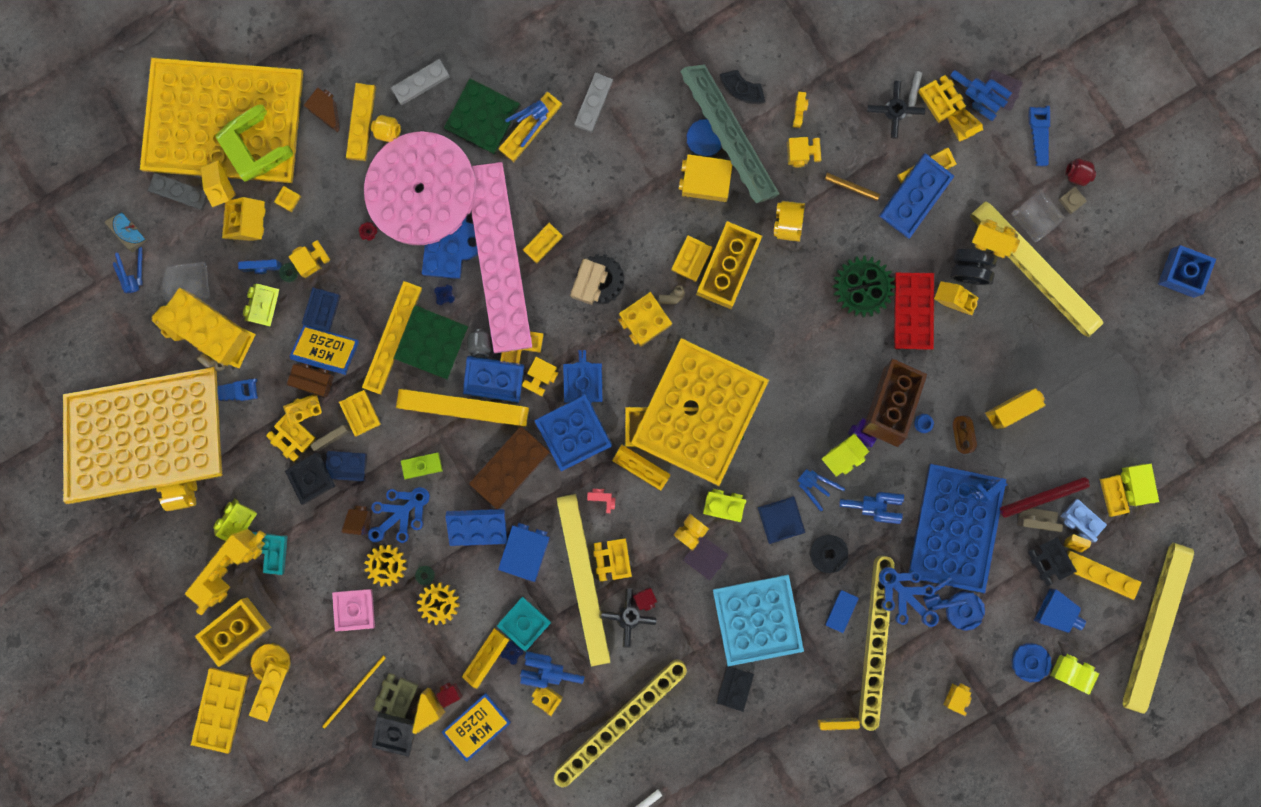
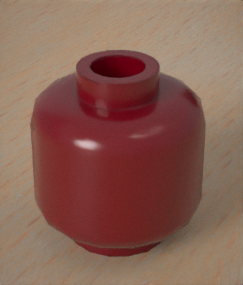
M1077 158L1069 162L1065 175L1069 182L1085 186L1095 179V166L1092 162Z

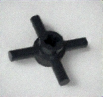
M894 81L893 99L889 100L886 105H867V112L885 113L886 117L892 121L891 139H898L899 121L904 119L906 114L925 115V107H908L901 99V81ZM894 107H898V109H897V110H899L898 113H895V112H894V111H895V110H893Z
M626 589L625 607L621 608L618 613L600 611L599 614L600 619L616 620L618 625L624 629V648L631 647V629L635 628L638 623L656 625L657 622L655 617L639 616V612L633 608V589Z

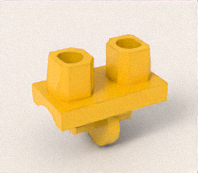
M316 394L303 399L297 398L294 402L283 406L289 425L299 423L306 418L322 413Z

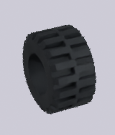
M595 254L594 257H587V260L605 266V270L612 277L610 286L601 290L598 302L594 301V303L601 305V303L608 304L610 301H614L621 294L624 287V273L620 264L613 257L609 258L605 254L603 256Z

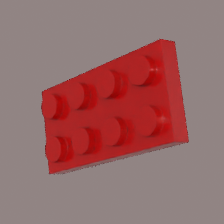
M896 272L894 274V349L933 350L934 273Z

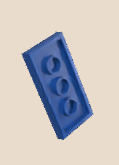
M923 153L879 214V217L910 239L955 176L926 153Z

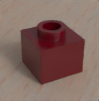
M651 586L633 595L639 610L644 609L646 612L656 607L657 599Z
M450 682L439 687L440 691L436 694L442 708L451 705L463 697L457 684L451 685Z

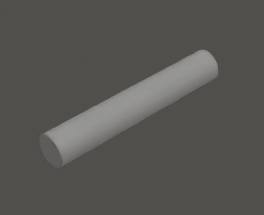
M915 71L907 104L908 107H915L922 72Z

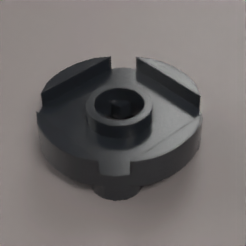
M826 534L814 540L809 556L812 564L819 571L835 573L842 570L847 564L848 547L840 537ZM826 549H833L832 555L834 557L832 559L824 557Z

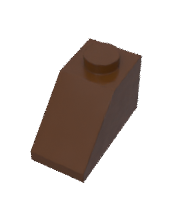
M317 87L304 106L338 133L340 126L337 104L333 100L334 95L326 89L322 91Z
M355 505V509H349L341 533L368 534L372 511L366 510V506Z

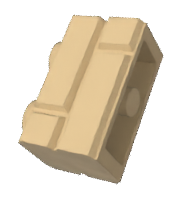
M583 259L570 297L593 305L594 301L598 302L601 290H598L600 283H605L608 272H605V266Z

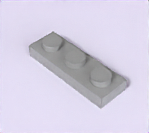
M440 59L394 85L391 89L402 106L450 76Z
M595 73L575 121V127L590 133L593 132L613 79Z

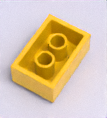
M247 597L239 600L195 637L217 666L220 667L228 663L268 631L271 626Z

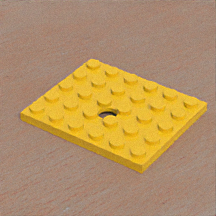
M681 338L631 444L720 486L769 380ZM689 400L695 401L699 407L698 412L692 416L687 415L683 410L685 402Z

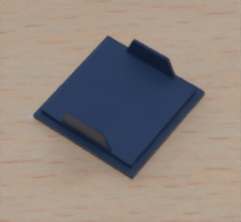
M794 496L757 507L769 544L805 533Z

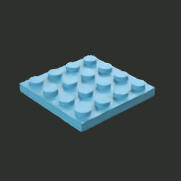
M789 575L712 589L727 666L804 652Z

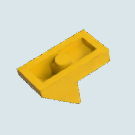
M965 108L957 110L947 118L959 141H963L983 130V124Z

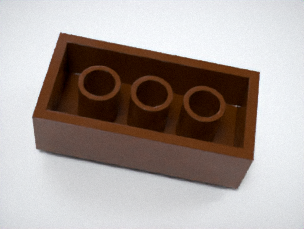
M892 358L883 369L862 432L895 447H899L907 439L927 374Z
M521 426L469 484L496 509H500L551 452Z

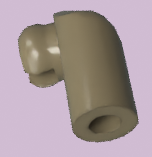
M679 285L674 288L670 295L659 294V304L676 305L685 295L684 288Z
M201 353L196 358L205 368L214 367L215 371H222L225 368V365L210 359L204 353Z

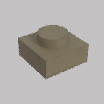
M1076 187L1058 199L1069 214H1072L1087 202Z

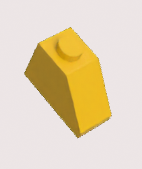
M219 160L201 167L203 190L212 207L227 202L236 196Z

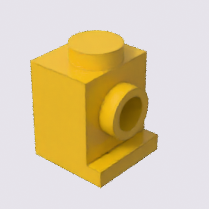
M952 683L943 705L966 716L967 712L964 711V708L968 707L971 702V692H969L971 688L962 683H959V686Z
M548 686L546 688L537 687L532 694L534 698L532 703L552 716L563 697ZM548 697L549 702H542V698Z

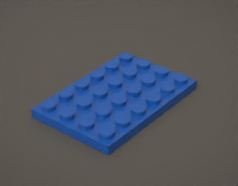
M929 464L909 572L918 571L921 574L922 581L937 584L942 583L949 577H953V580L946 584L947 586L985 593L1005 487L990 501L975 500L969 493L971 490L968 487L976 483H980L982 486L988 480L1003 478ZM916 573L912 575V579H917Z

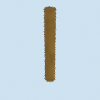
M827 173L825 180L873 200L878 201L880 197L879 193L830 173Z

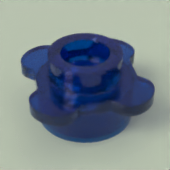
M451 285L435 288L434 293L436 294L438 305L455 301Z
M509 641L506 649L501 652V657L503 659L506 658L510 661V664L514 665L518 662L519 656L523 655L524 650L515 645L513 641Z

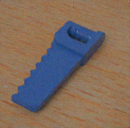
M1050 106L1029 107V125L1033 130L1031 134L1034 135L1032 137L1034 140L1033 145L1035 146L1033 150L1036 151L1034 154L1036 156L1035 161L1037 162L1035 166H1047L1049 164ZM1034 115H1045V120H1038Z
M257 379L217 386L218 400L228 401L229 399L246 401L258 399L256 391ZM245 384H248L249 396L244 393Z

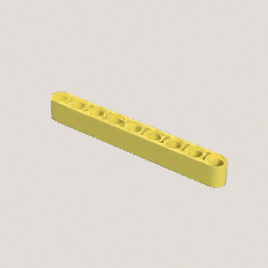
M986 201L970 215L978 227L982 220L990 219L997 222V226L1001 228L1005 226L1013 228ZM1019 234L1017 238L1020 240L1016 252H1011L1008 258L1084 336L1090 337L1103 324L1102 319Z
M576 494L557 497L591 667L611 663L603 622L599 618L600 607Z
M1172 543L1168 548L1124 694V708L1144 714L1149 707L1193 560L1194 550L1192 548L1177 543Z
M883 555L878 556L873 564L859 708V722L869 731L875 730L880 722L890 611L876 607L878 599H885V588L879 589L878 587L879 573L882 570L880 562L886 559L888 567L894 569L893 560ZM889 573L885 576V579L888 581L891 578ZM890 601L886 603V608L891 607ZM877 618H882V625L876 628L874 621ZM879 637L881 639L880 645L873 647V639ZM873 657L879 658V663L876 666H871L870 664ZM872 676L877 677V683L870 686L868 684L869 679ZM874 696L875 702L872 705H867V698ZM867 716H873L871 724H865Z
M678 659L670 662L565 760L555 772L554 781L559 787L568 786L686 675L684 662ZM675 665L683 667V671L680 674L672 672V668ZM661 678H666L669 681L666 687L658 685V681ZM649 691L655 695L650 701L643 697ZM632 705L640 707V711L637 714L630 712L629 708ZM622 718L626 721V724L623 727H618L615 721ZM609 732L612 737L609 740H603L601 734ZM594 745L597 748V752L591 754L587 751V747ZM578 758L582 760L583 765L576 767L572 761ZM560 772H565L568 774L569 778L566 780H561L558 777V774Z

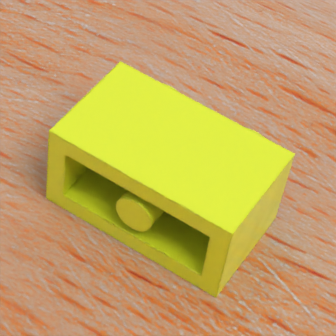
M854 433L831 449L822 460L837 477L841 473L846 475L854 468L853 465H856V467L861 465L866 460L864 456L870 451Z
M1140 464L1122 468L1121 479L1126 487L1125 494L1129 506L1159 502L1152 464Z

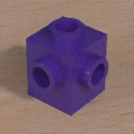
M862 418L857 425L853 424L848 435L851 436L855 433L866 448L872 447L877 438L862 432L866 422Z

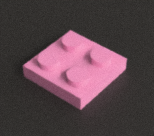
M372 589L332 593L335 631L375 628Z

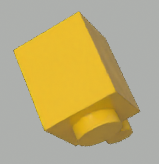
M808 137L789 138L787 141L788 165L804 167L810 160L809 155H814V162H821L820 138L812 139L813 146H809Z
M318 240L312 243L315 249L313 252L305 246H300L294 249L292 254L288 256L299 274L304 278L321 269L317 262L318 259L321 258L324 264L330 261L329 256Z
M535 357L527 373L534 379L532 383L524 380L522 387L543 396L545 389L539 387L541 382L547 385L550 382L554 383L559 374L556 372L558 368Z

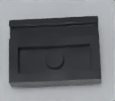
M727 666L716 704L744 712L754 673Z

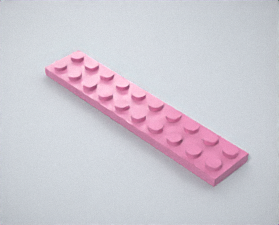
M500 162L472 166L476 177V195L471 212L494 353L532 348L503 164Z

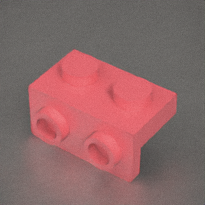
M592 489V492H588L587 500L607 501L606 513H611V509L615 510V497H612V493H604V489Z

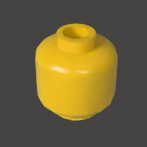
M380 115L376 120L372 121L371 131L376 139L392 142L399 137L401 126L395 118Z

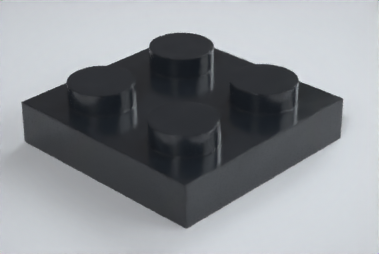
M314 453L285 470L301 505L307 504L336 487L319 453Z
M379 712L371 748L409 757L415 734L412 733L415 721Z

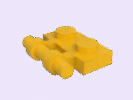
M946 75L939 79L942 85L939 86L937 81L934 80L918 91L938 123L956 112L953 107L954 105L959 110L966 107L963 102L964 98L961 94L957 93L953 87V81L949 80ZM944 91H947L951 97L950 100L947 98Z
M286 414L274 426L279 433L275 435L270 431L266 435L271 441L270 443L274 447L277 446L283 452V455L286 458H290L293 462L299 458L295 453L296 449L304 453L317 439L302 424L294 423L289 425ZM284 437L292 443L289 447L282 441Z
M626 538L607 541L608 549H602L601 542L594 543L595 551H593V555L596 557V574L599 575V581H606V573L612 572L613 580L632 577ZM609 555L610 566L607 567L604 564L603 556Z

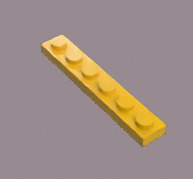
M403 281L362 388L380 395L382 394L395 361L393 358L413 307L417 304L423 288Z

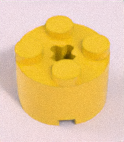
M788 201L777 203L776 218H779V222L775 221L774 236L777 239L800 242L805 203Z
M196 481L157 488V492H161L162 498H159V501L165 511L196 506L194 492L197 491Z

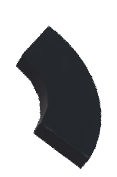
M738 70L719 75L723 86L734 98L749 104L765 103L761 83L746 81Z

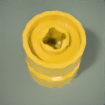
M689 514L683 522L684 526L679 527L674 536L693 550L699 543L698 538L704 537L709 528Z

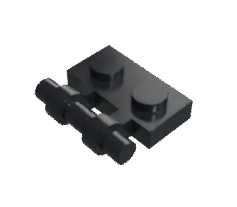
M1058 537L1040 545L1043 551L1040 555L1036 553L1035 549L1027 552L1031 558V564L1035 565L1040 574L1038 575L1040 580H1043L1046 586L1053 584L1050 576L1056 574L1060 581L1077 572ZM1046 558L1052 567L1048 571L1042 563V560Z

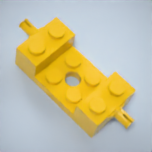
M249 529L232 534L186 591L185 595L199 606L196 609L199 615H203L208 607H213L217 602H223L228 596L227 591L231 587L221 578L227 573V567L230 563L233 564L235 562L237 565L243 562L247 563L261 555L263 552L261 549L265 545L261 540L266 536L262 531H258L255 535Z

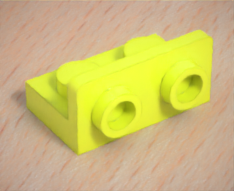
M253 284V287L249 288L247 298H250L249 304L245 305L243 310L245 321L271 326L279 289L261 284Z
M713 489L712 492L708 491L703 514L741 522L744 505L746 504V500L742 499L743 495L731 493V496L723 495L724 491Z
M234 499L232 503L229 502L226 505L223 517L215 522L213 527L215 536L227 541L232 534L248 529L257 513L240 504L237 499Z

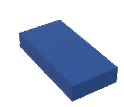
M840 590L825 625L844 633L859 598Z

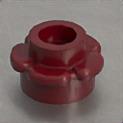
M371 222L362 224L359 227V236L363 240H373L377 234L376 226H373Z

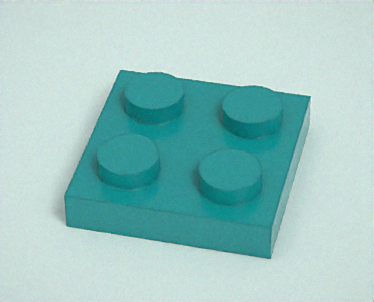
M522 597L500 621L497 627L526 652L551 624V621L526 598Z

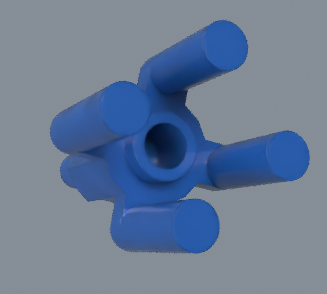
M956 70L950 75V77L968 88L965 94L975 100L972 104L973 109L991 121L997 116L992 111L997 113L1000 107L1004 108L1008 103L1007 100L996 94L992 89L1006 99L1012 94L1011 91L993 79L988 80L985 84L978 78L972 82Z
M878 492L876 497L864 496L863 501L840 499L839 507L862 509V515L873 516L876 522L900 524L902 513L886 512L887 504L902 505L904 494Z
M526 651L524 657L526 659L525 665L536 667L538 671L536 673L521 669L520 684L546 688L548 683L559 685L561 679L583 684L584 676L563 672V666L551 663L552 658L550 656Z

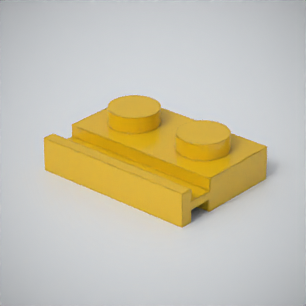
M688 235L671 271L696 282L713 247Z
M365 390L339 402L355 437L381 425Z

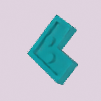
M264 533L266 536L261 540L265 543L261 549L263 551L262 554H264L263 573L283 575L285 572L287 536Z

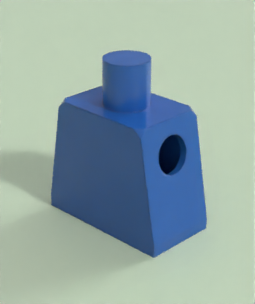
M1052 588L1049 589L1034 619L1035 622L1068 633L1072 627L1082 630L1086 624V620L1078 616L1081 608L1061 592Z

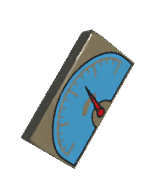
M123 211L104 222L125 247L132 252H135L148 240Z

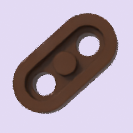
M966 415L956 417L953 421L956 448L962 454L972 453L977 447L973 421Z

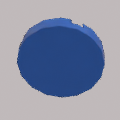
M708 119L699 120L689 128L686 138L687 145L692 153L698 156L712 157L722 148L721 141L712 131Z
M958 592L947 603L967 600V604L946 607L947 619L958 629L972 630L982 622L981 620L985 615L984 603L980 597L972 592Z
M1025 643L1019 646L1014 651L1011 659L1015 674L1027 682L1041 681V679L1049 674L1052 666L1051 657L1046 649L1034 643Z

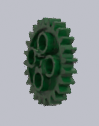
M864 255L860 261L858 256H856L854 263L849 259L847 261L848 266L845 264L841 265L843 271L837 270L836 273L840 277L833 278L838 283L832 286V288L837 289L833 296H839L836 303L842 302L841 309L847 307V314L854 311V317L861 313L862 318L866 316V313H868L869 317H872L873 311L878 315L880 313L879 307L885 310L887 307L884 303L890 304L892 302L888 297L894 296V293L890 290L894 289L895 286L890 285V282L895 279L888 277L892 271L885 272L886 264L882 267L879 266L880 259L874 263L873 257L867 261ZM867 271H872L874 273V280H870L867 278ZM848 276H854L856 284H850ZM874 282H880V285L869 286L865 290L861 288L852 292L847 291V289L859 287L862 283L863 285H869ZM872 289L879 291V298H874L871 295ZM853 294L860 295V303L853 301Z

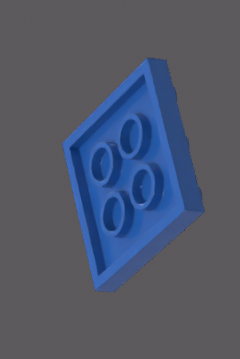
M587 394L534 420L560 471L612 447V443Z

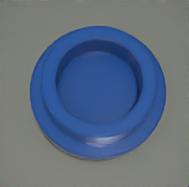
M920 414L915 418L914 426L918 432L927 433L932 430L934 421L931 416Z

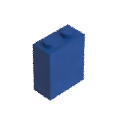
M518 523V525L512 526L498 570L535 582L550 536H547L546 531L536 529L535 532L529 530L528 525Z

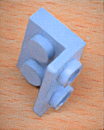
M1075 499L1061 515L1065 520L1064 524L1072 530L1076 529L1079 532L1078 536L1091 542H1096L1098 540L1096 537L1107 526L1106 523L1078 499Z

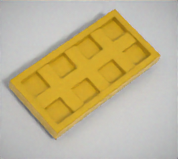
M212 667L209 668L191 741L192 746L227 754L231 752L249 676Z

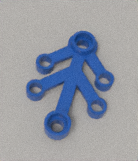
M415 488L412 492H398L395 489L387 491L386 497L390 501L397 499L410 500L404 506L383 504L381 502L373 503L371 508L374 513L393 512L395 514L381 526L373 527L369 530L368 538L370 541H382L385 532L400 520V530L396 538L400 543L406 542L409 539V534L407 533L409 511L414 507L415 519L412 520L411 527L414 530L422 529L424 525L422 521L423 506L430 499L429 492L425 488ZM392 491L396 493L394 499L390 498L389 496L390 492ZM419 493L423 495V499L421 501L417 500L416 498L417 494ZM376 504H380V511L375 510ZM415 521H419L421 523L419 528H416L414 526ZM374 531L379 533L378 538L372 536ZM401 533H404L406 535L405 540L400 539L399 536Z
M890 567L882 569L879 573V581L885 587V599L882 601V608L887 611H892L895 608L893 601L894 588L898 592V613L895 616L898 624L905 625L908 623V602L921 615L924 625L929 627L936 626L939 622L938 614L934 611H927L912 596L925 595L930 597L934 595L935 588L929 584H925L922 587H904L899 582L909 580L918 583L921 580V574L918 571L897 573L895 569ZM889 573L891 578L887 581L885 576ZM914 573L917 574L916 580L912 579V575ZM927 587L931 589L929 594L926 593ZM888 601H890L891 603L890 608H886V603ZM901 615H904L905 618L903 622L899 620ZM930 615L931 620L927 622L926 616Z

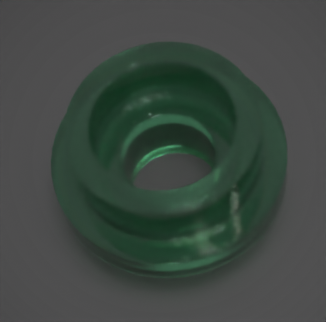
M285 263L279 269V276L285 282H293L298 277L299 272L292 263ZM288 270H292L291 276H287Z
M421 566L417 569L415 578L419 584L428 585L433 582L435 573L431 567ZM423 572H426L428 574L427 579H423L421 577V574Z

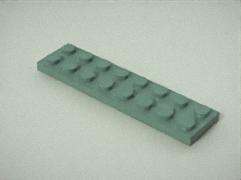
M697 65L683 68L680 72L684 82L689 86L693 98L702 108V113L710 122L712 131L721 141L722 148L728 153L731 164L740 174V179L747 186L751 198L756 203L778 196V190L706 66Z

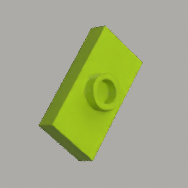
M439 453L401 460L404 479L443 471Z

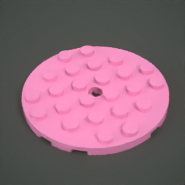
M432 132L408 133L386 144L371 162L364 184L366 208L373 222L389 237L409 245L432 244L449 234H453L462 225L467 214L471 212L476 195V177L467 155L450 139ZM422 183L424 190L421 193H416L415 188Z

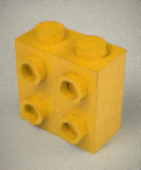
M990 219L982 220L972 241L976 248L983 251L990 249L994 251V255L1001 258L1009 257L1011 252H1016L1020 240L1017 239L1019 234L1015 233V229L1008 226L1001 228L997 226V222Z
M651 292L619 313V323L623 329L628 328L631 333L629 335L634 345L639 344L640 347L672 326V322Z

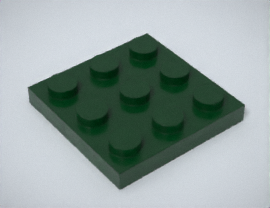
M469 78L444 126V130L495 155L513 121L506 122V118L517 113L521 105Z
M414 305L393 359L448 380L468 326Z

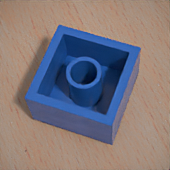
M1181 245L1174 247L1170 250L1158 284L1193 298L1204 294L1216 259Z

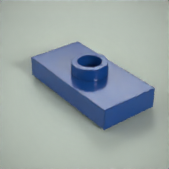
M276 259L238 262V269L243 272L254 271L255 274H266V271L282 270V264Z

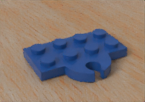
M467 216L463 220L462 225L453 234L447 235L438 242L425 245L422 267L423 276L461 279L462 260H470L478 255L477 246L471 247L468 245L469 239L475 237L474 225L467 222Z

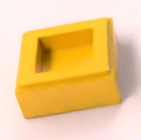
M283 186L274 202L292 213L301 196Z
M1074 534L1065 539L1064 542L1065 547L1080 553L1090 548L1091 545L1090 540Z

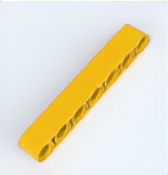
M398 389L396 408L524 427L527 425L529 408L523 406Z

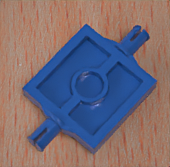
M578 350L579 362L563 364L564 403H569L587 394L591 403L603 402L602 363L586 362V350H583V358L582 350Z

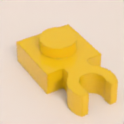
M798 92L796 96L794 128H801L803 112L804 110L807 111L809 99H805L806 92Z

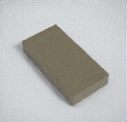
M341 425L313 442L310 446L313 451H320L351 431L348 426Z

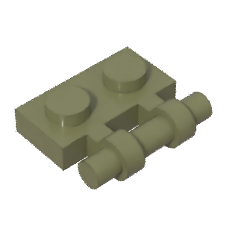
M388 673L386 679L381 684L383 687L380 694L376 696L374 710L381 712L382 707L385 706L388 708L386 714L406 718L419 685L404 678H400L398 684H395L393 681L396 675ZM389 690L395 691L391 701L387 699Z

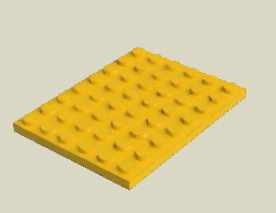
M151 58L140 170L202 176V166L219 160L227 178L242 179L215 135L236 117L254 106L262 104L267 110L264 119L239 134L255 161L274 149L289 146L293 155L265 174L251 180L293 183L303 71L300 69Z
M214 367L63 394V502L66 504L222 476L217 371H215Z

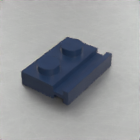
M313 287L302 324L330 332L341 296Z
M327 451L326 468L332 479L365 481L367 454Z

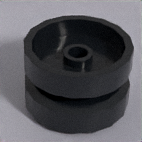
M958 249L955 251L953 259L958 265L952 267L950 278L967 284L991 285L994 282L995 273L990 269L996 267L998 257L986 251Z

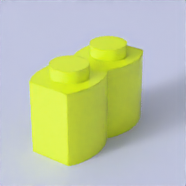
M1069 654L1066 657L1059 655L1050 676L1090 695L1099 676V673L1094 671L1095 667L1085 662L1081 665L1077 663V658Z

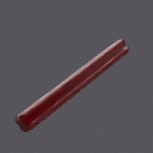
M1083 477L1005 505L1000 508V514L1006 518L1090 487L1089 480Z

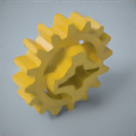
M390 544L387 545L386 549L384 545H380L379 550L373 548L374 554H367L370 560L364 562L366 565H369V568L365 569V572L370 571L368 579L373 577L374 584L380 581L381 587L386 582L388 586H392V581L398 583V576L403 578L405 575L402 571L407 570V567L403 566L407 559L402 560L401 558L404 553L398 554L399 548L395 547L392 550ZM383 553H390L393 556L386 557ZM376 560L377 564L376 568L374 569V561ZM385 562H389L390 564L388 565V569H383L382 567ZM398 562V570L396 572L395 564ZM386 574L389 578H382L378 575Z
M440 582L438 587H436L433 583L431 584V589L428 587L424 588L425 594H419L422 600L417 601V604H420L422 607L418 609V612H424L422 619L427 616V623L434 620L435 625H438L439 621L442 624H446V618L451 621L453 619L451 614L456 615L458 613L455 608L459 607L460 604L456 603L455 600L459 599V596L453 595L456 590L450 591L449 584L443 587L442 582ZM440 591L446 593L449 597L441 595ZM431 594L432 599L430 603L426 604V600ZM437 599L439 602L446 601L445 603H443V605L440 606V608L439 606H431L435 602H437ZM451 604V608L446 614V607ZM429 611L435 612L437 616L432 615Z

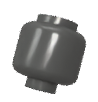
M475 329L467 338L468 352L473 357L486 358L492 352L491 335L485 332L484 329Z

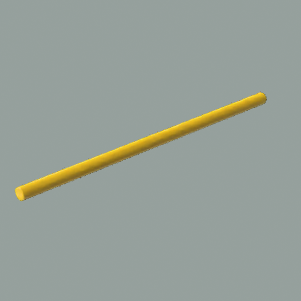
M384 655L323 724L322 727L324 729L386 659Z

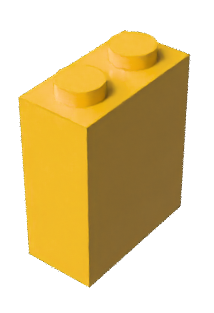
M688 154L687 160H683L681 171L685 172L684 179L680 178L679 190H682V196L727 202L732 171L731 161Z
M1036 388L1026 390L985 412L994 429L1006 428L1046 406L1043 402L1045 399L1043 394L1039 390L1037 391Z

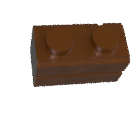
M300 362V365L293 364L287 382L288 386L328 397L334 375L329 374L330 370L323 368L314 370L311 369L312 365Z

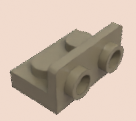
M1031 508L1018 513L1017 526L1062 532L1063 524H1057L1058 512Z

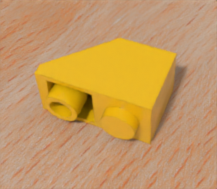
M942 281L934 298L942 305L968 315H973L978 301V297L963 286Z

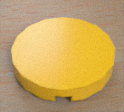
M274 643L265 644L259 647L252 655L251 667L255 677L259 680H263L270 661L290 668V655L281 645Z

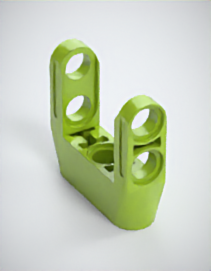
M262 104L256 105L236 117L215 135L244 182L265 174L293 155L290 147L284 146L274 149L255 161L239 134L264 119L267 110Z

